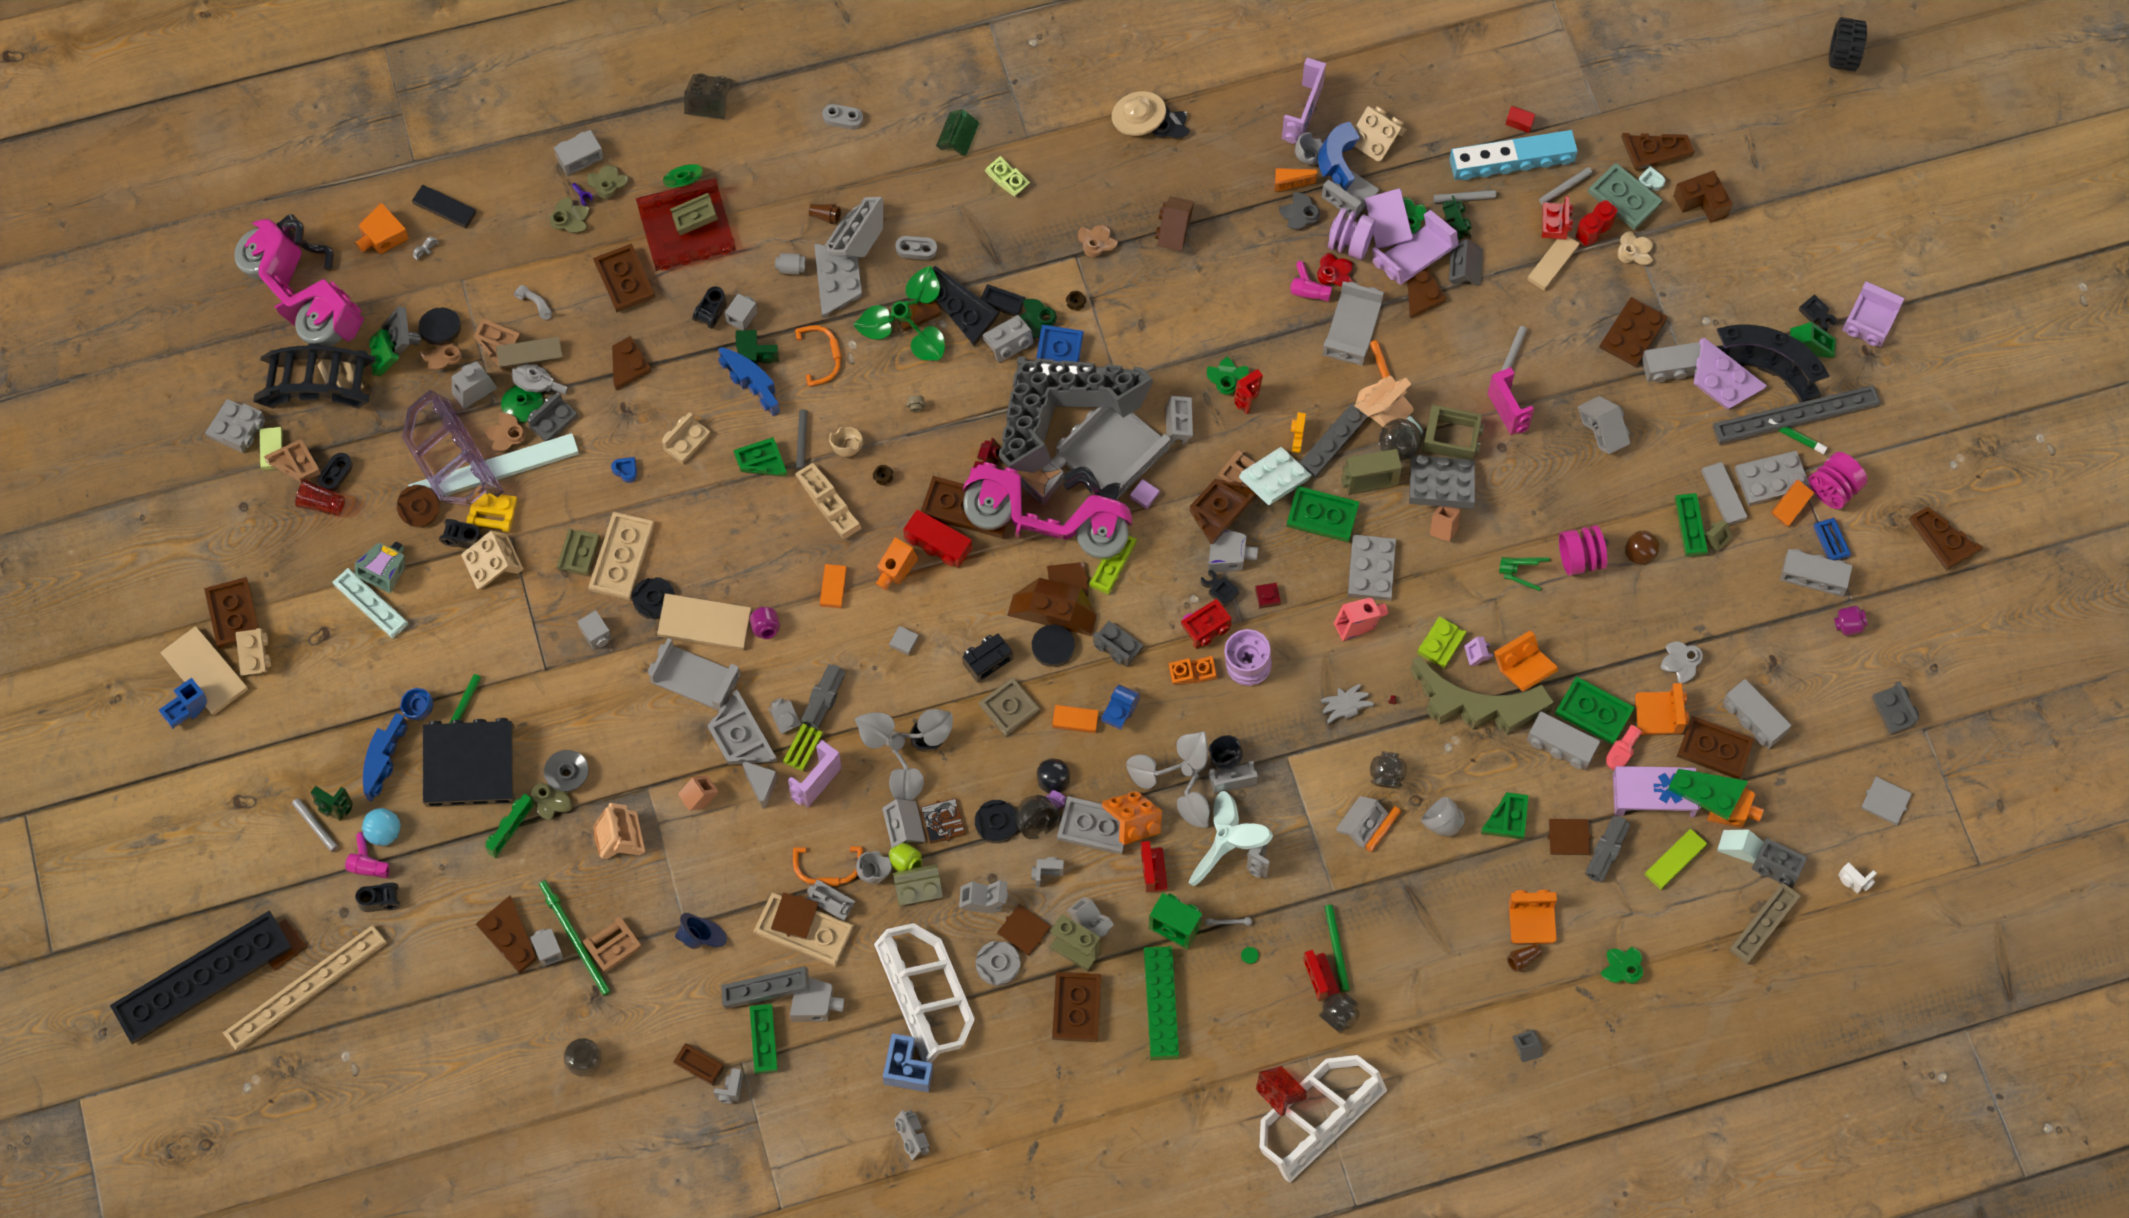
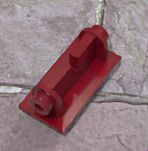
M991 438V441L985 440L981 444L977 458L983 461H975L973 468H976L979 464L984 465V462L997 464L1000 458L999 451L1002 448L994 438Z

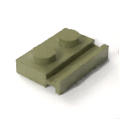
M709 193L670 209L680 235L718 220Z
M569 528L557 564L558 570H566L570 573L588 576L600 540L599 534L580 530L574 531Z
M937 864L893 873L899 906L943 897Z

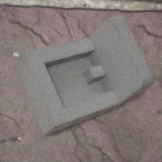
M779 698L771 702L772 706L768 707V711L771 713L781 734L801 725L790 700Z
M1048 857L1046 860L1037 859L1036 867H1032V880H1036V887L1041 885V875L1063 876L1064 860H1059L1056 857Z

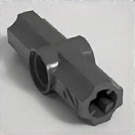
M828 664L819 684H816L811 692L810 703L801 719L802 724H806L809 728L819 729L827 711L832 709L837 698V691L846 675V672L841 667Z
M1620 816L1612 817L1586 869L1585 875L1595 882H1603L1629 830L1630 823Z

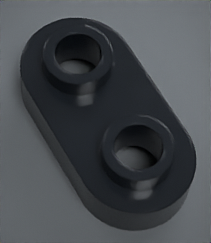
M337 453L329 460L318 476V483L323 491L334 492L340 487L353 467L349 455ZM341 464H345L343 468H339ZM328 481H333L332 484L327 485Z

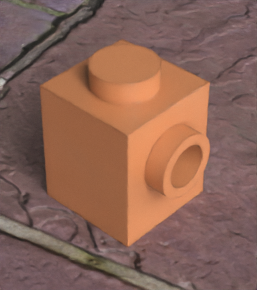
M1439 506L1432 516L1430 535L1450 542L1458 531L1461 510L1453 507Z
M707 775L692 777L678 795L688 810L694 811L704 809L718 793V790Z

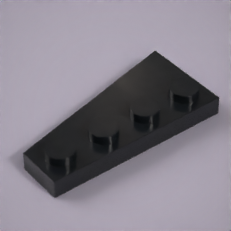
M934 266L933 270L940 284V293L936 301L970 343L975 346L998 318L999 312Z

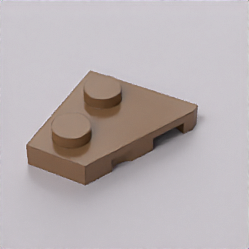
M302 439L264 456L267 464L300 483L321 474Z

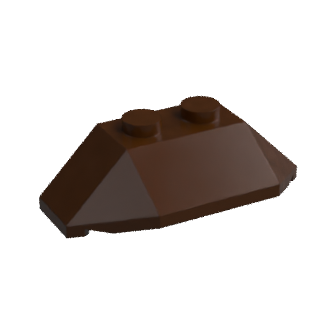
M1040 577L1013 595L1007 614L1010 617L1043 625L1056 624L1065 627L1071 632L1092 636L1097 618L1081 587Z

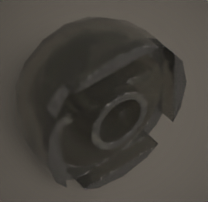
M1397 418L1390 420L1379 432L1378 443L1381 451L1397 449L1400 461L1410 459L1421 446L1420 430L1415 423L1408 419Z
M1033 795L1021 801L1015 812V822L1024 837L1027 839L1039 838L1037 834L1045 830L1046 835L1056 826L1060 819L1058 814L1060 810L1046 796Z

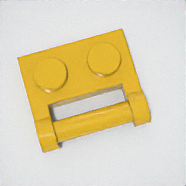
M474 491L466 523L480 527L502 529L503 532L509 533L517 505V497ZM477 514L500 517L505 519L503 521L478 518Z

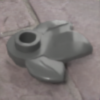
M1298 192L1293 193V204L1279 208L1282 217L1289 220L1287 227L1291 229H1301L1306 224L1316 223L1320 218V211L1311 203V199L1307 195Z

